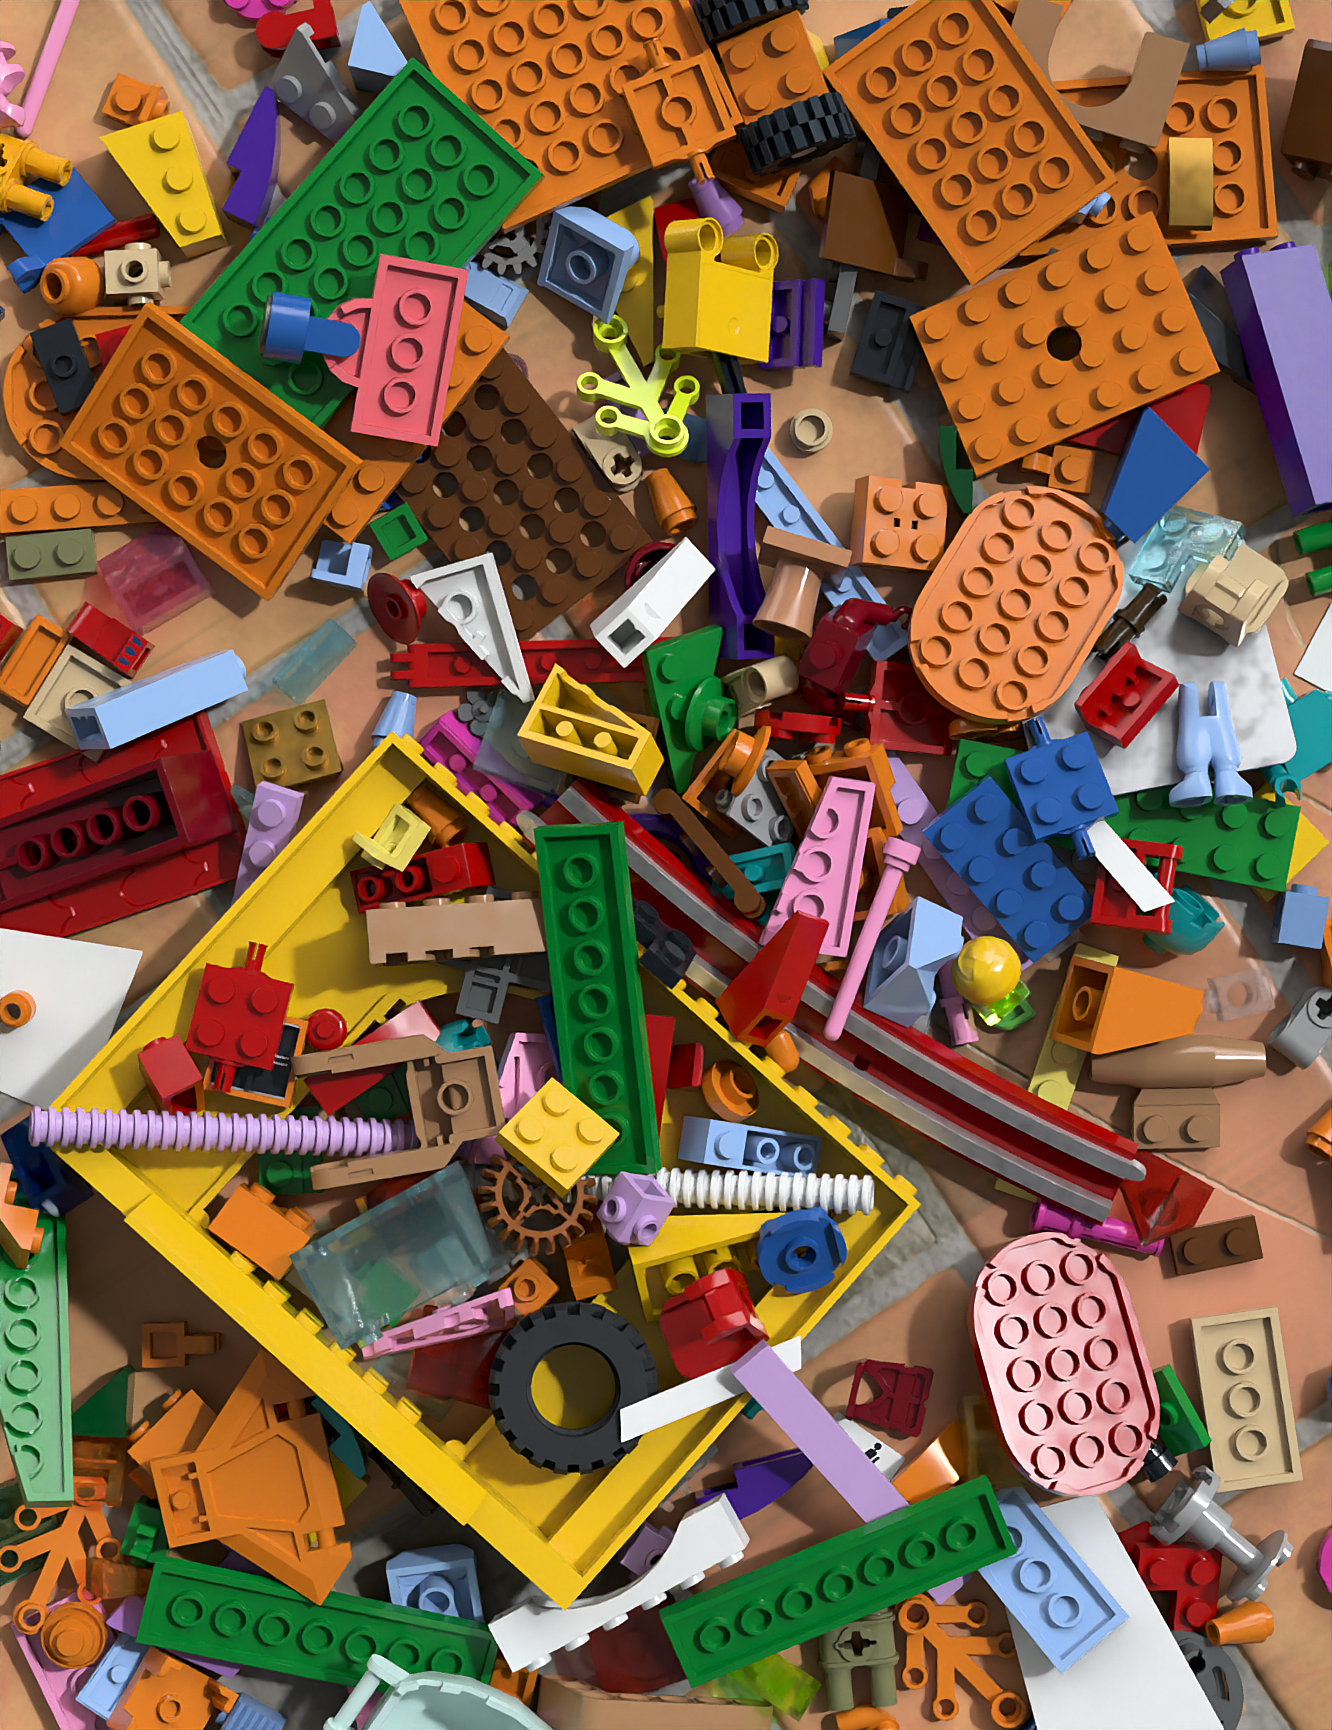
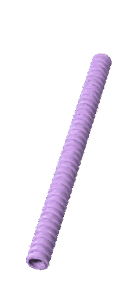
M34 1106L33 1110L30 1111L28 1133L29 1142H31V1146L35 1147L39 1146V1142H45L46 1147H53L54 1143H59L60 1147H67L68 1143H74L75 1148H81L82 1144H88L89 1148H96L97 1144H102L103 1149H110L112 1144L116 1145L117 1149H124L125 1145H130L132 1150H138L139 1146L143 1145L145 1150H152L154 1146H159L160 1151H166L168 1146H172L174 1151H181L182 1147H187V1151L194 1152L196 1147H200L202 1152H209L210 1148H214L215 1152H223L224 1148H228L230 1153H236L238 1149H242L243 1153H250L252 1149H256L258 1154H264L267 1149L270 1150L271 1154H278L279 1150H284L286 1155H291L293 1150H297L299 1155H306L307 1151H311L312 1155L319 1156L321 1151H325L326 1156H333L334 1152H338L339 1156H347L348 1152H352L353 1157H360L362 1153L368 1156L421 1146V1141L416 1136L414 1120L412 1119L408 1120L407 1124H404L402 1119H395L394 1123H390L389 1119H382L380 1123H377L375 1118H368L367 1122H363L362 1118H354L353 1122H350L348 1117H341L340 1121H336L335 1117H327L326 1121H322L321 1116H314L312 1120H308L307 1116H300L299 1120H295L293 1115H286L285 1119H281L280 1115H272L271 1119H267L266 1114H259L258 1118H253L252 1114H245L244 1118H239L238 1113H231L230 1117H225L224 1113H217L216 1117H211L210 1112H203L202 1116H197L196 1112H189L188 1116H183L182 1111H176L174 1115H169L168 1111H161L160 1115H155L154 1110H147L145 1115L141 1114L140 1110H133L132 1114H127L126 1109H119L118 1114L112 1113V1109H105L104 1113H98L97 1108H91L89 1113L84 1112L83 1108H76L75 1112H70L69 1107H62L61 1112L55 1111V1107H48L47 1111H41L40 1106ZM474 1140L463 1141L450 1160H455L456 1156H459L461 1160H468Z

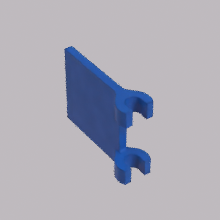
M74 167L70 180L65 186H60L42 178H38L26 186L53 197L54 208L46 222L14 210L8 213L0 212V235L6 229L27 256L15 260L7 267L10 274L14 277V282L24 294L39 284L42 272L50 261L55 258L70 256L117 223L112 214Z

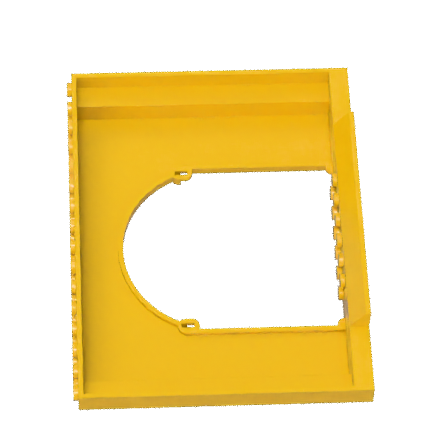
M391 731L49 1107H55V1111L61 1112L62 1107H69L70 1112H75L76 1108H83L84 1112L88 1113L91 1108H97L98 1113H104L105 1109H112V1113L118 1114L119 1109H126L127 1114H132L133 1110H140L141 1114L145 1115L147 1110H154L155 1115H159L139 1070L137 1054L143 1052L142 1049L149 1042L160 1037L169 1039L178 1034L184 1046L186 1045L206 963L226 968L244 967L249 941L256 942L258 945L260 943L268 946L261 972H264L272 979L295 984L287 1014L288 1017L307 1020L310 1014L323 1008L334 1009L342 1014L347 1021L348 1035L343 1045L339 1048L352 1046L375 1020L381 1026L389 1020L384 1016L392 1007L401 1013L418 1000L423 1001L446 994L461 993L466 973L464 970L436 963L375 967L370 964L366 913L358 914L350 871L374 866L361 857L364 849L352 840L355 833L359 832L373 839L396 803L412 811L406 801L421 786L427 785L431 791H434L465 816L464 823L469 827V830L455 845L487 842L496 885L491 887L511 892L538 891V898H541L536 851L530 855L521 847L520 844L523 842V837L507 822L503 820L499 826L488 817L490 814L488 805L472 791L465 797L455 788L458 785L456 782L457 778L441 763L437 762L434 767L427 763L420 756L424 752L423 747L411 736L404 733L401 737H398ZM426 836L414 855L441 848L438 845H431ZM488 886L440 898H450V904L468 903V896L486 895ZM423 901L406 904V907L424 906ZM637 941L638 958H640L645 947ZM639 963L645 1014L675 1017L672 1046L703 1043L702 1046L705 1047L702 1075L706 1068L724 1058L740 1063L754 1079L759 1092L757 1111L741 1122L730 1123L822 1137L816 1172L817 1178H822L823 1174H829L830 1178H835L837 1174H842L844 1179H849L850 1175H857L858 1179H863L865 1175H870L874 1181V1205L870 1215H863L862 1211L857 1210L855 1215H850L848 1210H843L842 1214H836L834 1209H829L828 1217L839 1225L847 1247V1257L844 1265L842 1266L840 1262L838 1268L833 1272L835 1278L830 1283L815 1291L791 1293L786 1291L785 1286L777 1285L775 1282H773L774 1286L765 1280L760 1271L753 1270L744 1275L760 1321L764 1323L770 1340L766 1343L773 1347L800 1335L802 1341L918 1209L921 1203L913 1197L918 1190L900 1174L892 1178L880 1167L885 1161L868 1145L864 1144L863 1146L859 1144L857 1147L847 1138L852 1131L834 1115H827L824 1118L814 1109L819 1102L800 1085L798 1087L795 1085L791 1088L781 1079L786 1072L768 1056L758 1059L748 1050L752 1043L736 1039L730 1028L726 1030L716 1021L720 1013L702 997L694 1001L682 991L687 986L682 979L671 990ZM509 982L506 994L535 1001L536 997L549 994L550 992ZM306 1040L303 1055L320 1052L311 1047ZM188 1051L204 1082L209 1056ZM307 1077L297 1079L292 1106L288 1108L204 1090L206 1109L198 1112L197 1116H202L203 1112H210L211 1117H216L217 1113H224L225 1117H230L231 1113H238L239 1118H244L245 1114H252L253 1118H258L259 1114H266L267 1119H271L272 1115H280L281 1119H285L286 1115H290L311 1091L303 1081ZM702 1080L700 1090H697V1092L669 1090L666 1087L659 1138L662 1167H665L667 1172H671L673 1168H679L681 1173H685L687 1168H691L694 1170V1173H698L700 1169H706L708 1174H712L714 1169H718L721 1171V1174H726L727 1170H733L735 1175H739L743 1169L677 1159L684 1115L724 1122L729 1121L721 1118L706 1105L702 1090ZM54 1143L53 1147H49L126 1216L124 1221L459 1523L463 1526L468 1523L564 1611L567 1610L753 1397L746 1391L651 1430L646 1434L644 1433L638 1441V1446L630 1454L626 1453L618 1459V1463L608 1468L602 1467L593 1470V1473L580 1475V1473L556 1474L553 1473V1470L544 1467L540 1469L530 1464L529 1460L520 1453L517 1454L509 1446V1442L504 1435L500 1434L495 1424L493 1413L465 1444L458 1439H452L445 1443L420 1421L422 1412L404 1396L397 1401L386 1391L389 1382L372 1367L364 1371L353 1361L357 1354L352 1348L338 1337L333 1342L320 1331L324 1324L306 1308L298 1312L287 1302L291 1294L273 1278L265 1282L254 1272L258 1267L256 1263L238 1250L234 1252L229 1250L207 1229L210 1224V1216L204 1209L257 1152L256 1149H252L250 1153H243L242 1149H238L236 1153H230L228 1148H224L223 1152H215L214 1148H210L209 1152H202L200 1147H196L195 1151L192 1152L187 1151V1147H182L181 1151H174L172 1146H168L166 1151H160L159 1146H154L152 1150H145L143 1145H140L138 1150H132L130 1145H125L124 1149H117V1146L112 1144L110 1149H103L102 1144H97L96 1148H89L88 1144H82L81 1148H75L74 1143H68L67 1147H60L59 1143ZM744 1170L748 1172V1175H753L754 1171ZM680 1203L678 1208H672L668 1216L747 1214L757 1211H754L752 1206H747L746 1210H740L738 1206H734L732 1210H727L724 1205H720L719 1209H712L711 1205L707 1204L705 1209H700L697 1204H693L691 1208H685L684 1204ZM761 1207L759 1211L766 1210V1207ZM806 1250L797 1254L798 1257L805 1256ZM628 1259L615 1274L618 1289L596 1295L589 1304L595 1303L604 1306L616 1314L618 1313L639 1332L651 1352L657 1370L659 1394L690 1380L683 1377L676 1368L662 1333L659 1320L646 1323L630 1260ZM581 1345L559 1347L544 1356L534 1371L531 1382L533 1401L541 1415L556 1426L566 1429L588 1427L599 1421L607 1413L615 1395L613 1371L605 1358L591 1348Z

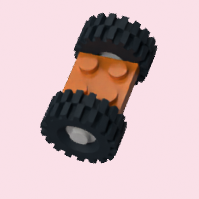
M807 0L692 1L693 4L691 5L706 44H709L710 48H718L745 121L746 127L739 131V136L754 176H765L769 173L775 174L783 169H790L796 165L808 163L814 158L822 157L829 154L832 150L843 147V144L851 142L856 137L841 93L834 92L831 94L828 90L801 15L806 12L805 10L809 9Z

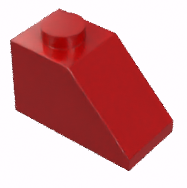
M178 1034L169 1039H166V1037L157 1038L149 1042L142 1049L143 1052L137 1054L139 1070L159 1115L161 1111H168L169 1115H174L176 1111H182L183 1116H188L189 1112L198 1113L206 1109L203 1078Z

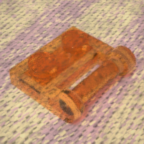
M131 1433L125 1438L72 1435L73 1476L109 1478L108 1484L73 1482L74 1500L106 1502L108 1507H121L130 1457L127 1451L132 1447V1443L128 1440Z

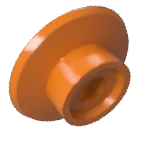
M771 726L761 727L754 737L738 730L730 739L722 755L719 770L734 777L731 792L735 798L741 795L754 776L767 748Z

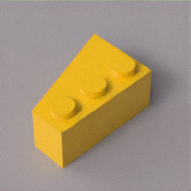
M182 111L99 137L187 259L228 246L190 124Z
M557 664L553 667L517 734L528 756L534 763L642 796H646L664 761L652 734L615 706H609L597 697L592 689L585 684H579Z

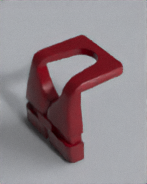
M867 1358L860 1359L856 1366L845 1419L852 1421L854 1417L887 1429H891V1427L899 1429V1433L917 1438L921 1434L926 1412L923 1402L929 1398L934 1371L932 1368L914 1365L913 1368L905 1366V1363L878 1361ZM864 1372H867L877 1381L883 1394L869 1403L858 1405L856 1399L860 1381Z

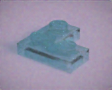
M1173 505L1157 521L1128 575L1135 584L1144 586L1145 583L1149 582L1157 586L1161 591L1171 593L1190 558L1211 563L1216 554H1219L1231 562L1247 531L1241 522Z

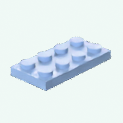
M1013 1478L995 1493V1497L1017 1554L980 1568L978 1572L1057 1670L1063 1674L1130 1617L1016 1478Z

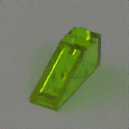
M778 1653L728 1673L729 1676L798 1722L822 1686L810 1674Z

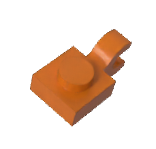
M1054 444L1051 447L1050 456L1035 452L1019 459L1017 472L1047 476L1045 487L1071 494L1088 496L1091 492L1097 451Z
M188 1321L144 1322L141 1324L142 1368L186 1367L189 1365V1354L216 1353V1350H220V1332L188 1334Z

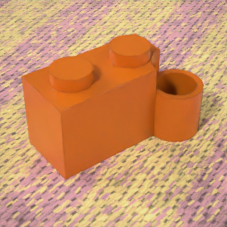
M178 1389L160 1407L166 1414L154 1426L146 1420L128 1438L133 1446L127 1452L139 1465L127 1477L151 1501L157 1496L150 1462L157 1457L196 1450L218 1417L192 1389L186 1394Z

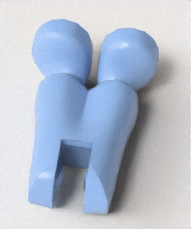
M1195 682L1179 684L1176 763L1177 767L1184 772L1185 777L1169 793V803L1172 807H1196L1204 805L1212 799L1208 766L1215 770L1214 804L1229 806L1253 800L1252 787L1237 773L1242 756L1233 727L1225 682H1210L1208 689L1209 716L1202 717L1199 716L1198 692Z

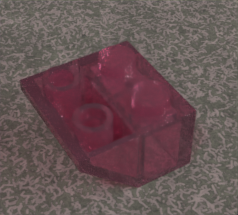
M164 523L97 561L111 594L133 631L141 636L216 593L186 540Z

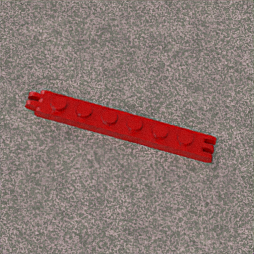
M658 637V638H657L653 643H651L650 645H653V644H656V643H659V642H662V641H665V640H668V639H671V638H674V637ZM597 639L518 641L531 685H544L555 664L563 668L567 675L579 684L647 682L641 654L623 668ZM467 643L407 645V653L390 654V663H407V670L390 671V680H408L409 689L505 686L501 682L502 678L485 659L481 660Z

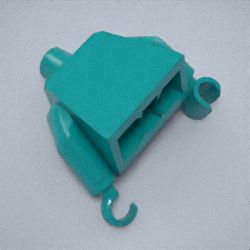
M1286 677L1280 679L1296 741V752L1287 763L1259 768L1270 787L1275 789V801L1279 807L1286 806L1284 792H1293L1296 794L1297 799L1301 800L1300 781L1332 762V692H1321L1316 688L1298 698Z

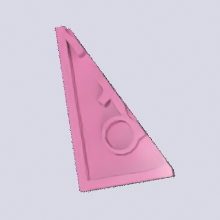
M510 1288L503 1289L458 1306L441 1307L432 1311L430 1316L360 1340L364 1360L515 1327L514 1303Z

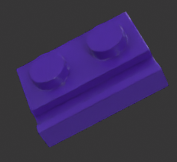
M811 278V280L804 281L798 279L773 282L768 363H759V369L770 372L805 369V367H822L825 281Z

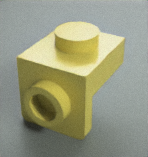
M396 803L373 839L356 832L352 840L364 849L361 857L370 864L382 870L387 864L403 872L431 827L408 808Z

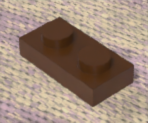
M1252 1214L1167 1232L1174 1268L1178 1276L1263 1258L1256 1220Z

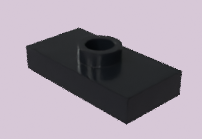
M71 318L30 333L59 413L62 416L79 411L96 384L75 324Z

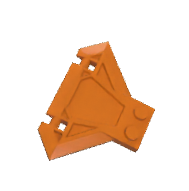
M262 1347L196 1450L154 1458L150 1462L169 1548L217 1539L321 1606L353 1557L350 1541L336 1543L333 1528L345 1525L346 1522L321 1412L307 1414L303 1398L314 1396L316 1393L272 1353ZM286 1402L289 1417L280 1419L277 1404ZM316 1532L319 1546L310 1548L307 1533Z

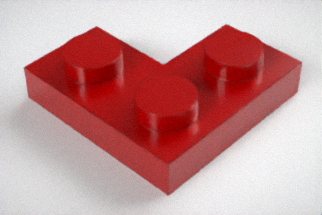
M1161 1542L1134 1543L1132 1563L1147 1590H1171L1167 1625L1172 1630L1206 1631V1622L1216 1619L1223 1556L1221 1552L1215 1547L1204 1551L1195 1542H1173L1166 1546Z

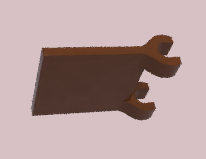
M830 171L819 259L888 275L897 281L914 283V279L926 281L928 263L903 259L909 213L922 215V213L903 188L839 171Z

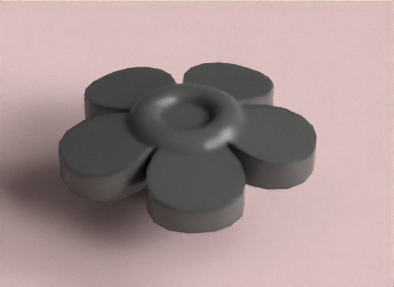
M473 687L468 690L466 699L470 704H461L457 710L460 721L470 722L473 720L470 725V731L476 736L486 735L489 725L493 729H501L507 720L504 712L496 710L504 704L503 695L498 691H491L485 699L484 690L480 687Z

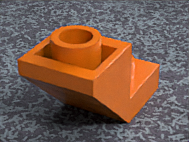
M0 1162V1244L17 1267L26 1269L29 1254L39 1255L44 1228L36 1227L39 1210L13 1205L18 1182L9 1181L13 1164Z

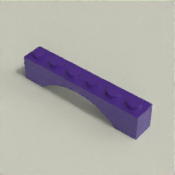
M771 393L706 395L708 559L715 567V571L709 576L710 625H718L722 627L723 631L717 658L736 660L773 658L774 636L759 630L752 624L766 595L757 562L754 515L758 477L765 452L771 440Z

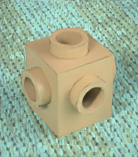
M129 243L125 245V250L104 251L106 294L113 303L127 302L128 307L144 306V304L149 302L154 304V301L165 300V287H171L172 284L171 267L169 261H163V257L157 248L151 249V245L148 243Z

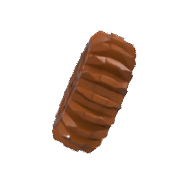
M504 1148L503 1151L507 1160L500 1155L493 1154L489 1160L498 1171L495 1172L491 1169L482 1170L480 1176L492 1184L491 1186H479L477 1188V1195L490 1197V1202L479 1205L478 1211L479 1213L493 1211L495 1217L489 1219L484 1226L489 1230L498 1223L501 1225L503 1230L496 1237L498 1243H502L510 1234L515 1237L511 1244V1251L518 1252L523 1242L526 1241L528 1242V1255L535 1256L539 1250V1243L542 1242L546 1254L551 1255L555 1253V1238L566 1249L572 1244L567 1231L577 1237H581L585 1233L577 1219L584 1222L593 1220L594 1215L582 1207L583 1205H594L597 1203V1196L584 1194V1189L596 1185L595 1178L580 1179L572 1187V1201L569 1213L562 1208L564 1205L557 1199L555 1191L549 1186L544 1189L545 1193L542 1196L544 1201L547 1202L546 1205L542 1206L540 1201L524 1212L523 1209L530 1202L529 1198L532 1195L530 1190L527 1189L528 1186L532 1185L533 1189L545 1183L540 1178L532 1177L525 1171L521 1173L514 1166L521 1162ZM505 1177L512 1183L511 1187L515 1189L519 1196V1204L511 1216L508 1215L502 1200V1186ZM534 1213L543 1214L548 1219L553 1218L560 1224L557 1228L548 1231H532L520 1225Z

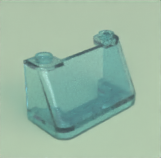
M459 1161L441 1169L289 1256L341 1350L356 1342L360 1349L372 1344L384 1336L380 1328L453 1287H458L464 1283L468 1290L473 1289L492 1277L488 1270L495 1265L467 1175Z

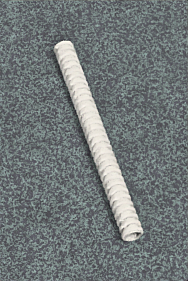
M450 1160L445 1168L440 1170V1191L444 1198L450 1199L455 1194L458 1199H464L466 1195H469L470 1199L477 1200L479 1197L477 1195V1188L484 1185L491 1186L492 1184L480 1176L482 1170L491 1169L495 1172L498 1170L493 1165L467 1164L465 1160H459L457 1164H454V1161ZM520 1164L514 1166L521 1173L525 1171L528 1175L538 1178L524 1165L520 1166ZM662 1167L656 1174H640L652 1176L675 1202L673 1208H678L680 1203H683L685 1208H691L693 1204H697L700 1209H705L707 1204L711 1205L712 1209H719L720 1205H724L727 1210H732L734 1206H738L740 1210H746L747 1206H752L754 1211H759L761 1207H766L767 1211H773L775 1207H779L781 1212H787L788 1208H793V1211L802 1210V1208H807L808 1210L812 1207H819L824 1209L827 1214L829 1209H834L836 1214H842L843 1210H848L850 1215H855L857 1210L862 1211L863 1215H870L874 1205V1181L870 1175H865L863 1179H858L857 1175H850L849 1179H844L842 1174H837L835 1178H830L829 1174H823L822 1178H817L815 1173H809L808 1177H803L802 1173L796 1172L794 1177H789L788 1172H782L780 1176H776L774 1172L769 1171L767 1176H762L760 1171H754L753 1175H748V1172L741 1170L739 1175H735L733 1170H727L726 1174H721V1171L718 1169H714L712 1174H708L706 1169H700L698 1173H694V1170L691 1168H687L685 1173H681L679 1168H673L671 1172H667L665 1167ZM585 1174L581 1179L595 1178L596 1185L584 1189V1194L597 1196V1203L599 1200L604 1201L619 1174ZM506 1177L502 1186V1200L508 1196L511 1201H517L519 1199L518 1193L511 1187L512 1183ZM545 1183L533 1189L532 1185H529L527 1189L532 1193L529 1201L533 1197L537 1202H544L542 1196L545 1193L544 1189L548 1185ZM571 1190L563 1198L556 1193L557 1199H562L564 1203H570L572 1201ZM483 1197V1199L490 1200V1197Z

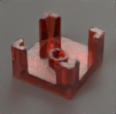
M667 1591L664 1592L667 1598L654 1607L643 1610L642 1606L639 1605L626 1612L628 1619L608 1631H605L603 1626H600L588 1633L590 1639L587 1643L603 1691L608 1693L642 1694L687 1679L659 1614L660 1609L671 1605Z

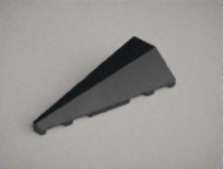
M1201 265L1186 290L1219 369L1234 377L1232 382L1256 395L1225 288L1205 266Z

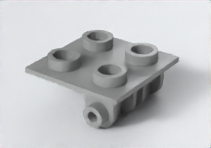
M767 746L754 776L740 796L735 798L731 789H722L716 794L714 799L717 804V810L720 813L726 814L737 826L741 827L746 833L752 835L760 844L766 847L790 842L795 830L766 771V768L772 762L785 759L769 746Z

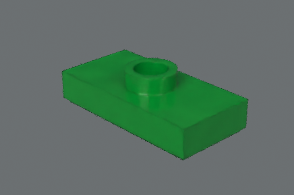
M1167 1364L1153 1369L1152 1372L1160 1403L1158 1433L1164 1444L1174 1457L1204 1448L1212 1440L1171 1365Z

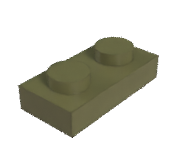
M91 528L5 537L9 580L12 582L98 573L94 530Z

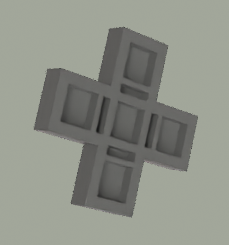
M488 886L486 894H493L494 901L512 900L511 893L513 892ZM548 953L435 962L436 964L466 971L455 1012L459 1015L499 1024L509 982L552 993Z

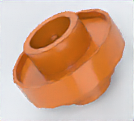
M721 1058L704 1070L701 1077L705 1103L711 1111L729 1122H741L757 1111L759 1092L756 1083L750 1073L740 1063L732 1059Z
M79 1601L66 1602L56 1607L45 1620L41 1631L42 1648L47 1657L58 1666L68 1669L84 1668L94 1663L104 1650L108 1638L107 1623L102 1614L93 1606Z

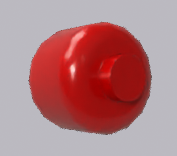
M329 1008L318 1009L307 1018L309 1025L305 1038L314 1049L318 1051L338 1049L347 1039V1021L336 1010Z

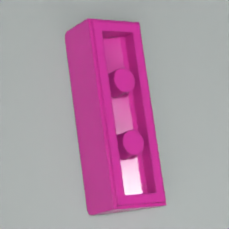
M453 710L440 717L418 742L424 749L422 754L433 765L437 762L441 763L457 778L456 782L458 785L456 787L465 796L472 791L490 808L488 817L498 826L504 820L516 829L518 827L517 815L522 810L532 812L543 801L542 795L481 736L472 734L470 725L460 721L457 713Z

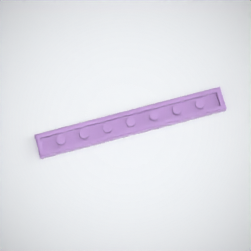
M764 1339L729 1368L738 1381L866 1523L910 1506L907 1500ZM968 1573L932 1588L928 1592L941 1605L973 1576L971 1573Z

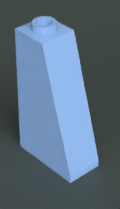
M233 649L215 651L64 710L80 750L112 749L247 691L248 688L244 680L246 679V669L241 659L234 654Z

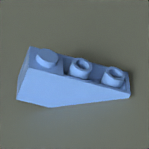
M684 1115L677 1159L749 1171H760L762 1173L770 1171L774 1172L775 1175L788 1172L789 1177H794L797 1172L802 1173L803 1177H808L809 1173L816 1174L822 1137Z

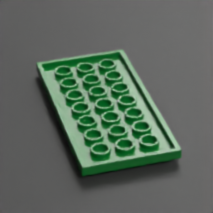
M412 57L181 319L180 323L322 430L355 393L357 387L342 382L332 373L322 353L304 350L300 365L262 358V353H258L267 295H272V292L275 291L311 298L309 316L326 319L339 304L353 298H372L379 253L464 269L542 182L545 176L419 61Z

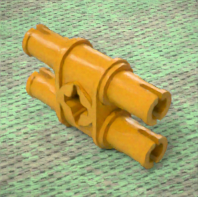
M0 130V212L8 213L14 210L46 222L54 208L53 197L25 187L23 184L27 177L34 175L60 186H65L69 182L73 171L71 160L39 150V146L31 139L24 141L1 133Z

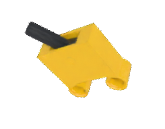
M714 218L673 221L666 228L664 236L665 247L668 253L665 304L659 305L656 310L658 317L664 318L662 349L713 360L722 394L747 393L739 365L768 363L773 273L779 257L776 240L769 233L729 236L723 242L721 226ZM720 251L722 263L714 261V258Z

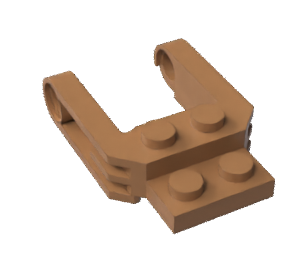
M423 1033L290 1057L294 1080L313 1075L334 1074L403 1061L408 1065L406 1079L416 1136L420 1139L421 1146L311 1166L309 1168L313 1190L445 1168L463 1141L496 1136L506 1125L492 1045L449 1052Z

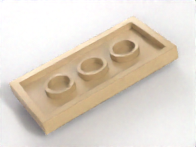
M1272 1305L1189 1317L1204 1426L1212 1440L1207 1445L1211 1471L1220 1477L1216 1493L1303 1481L1278 1307Z

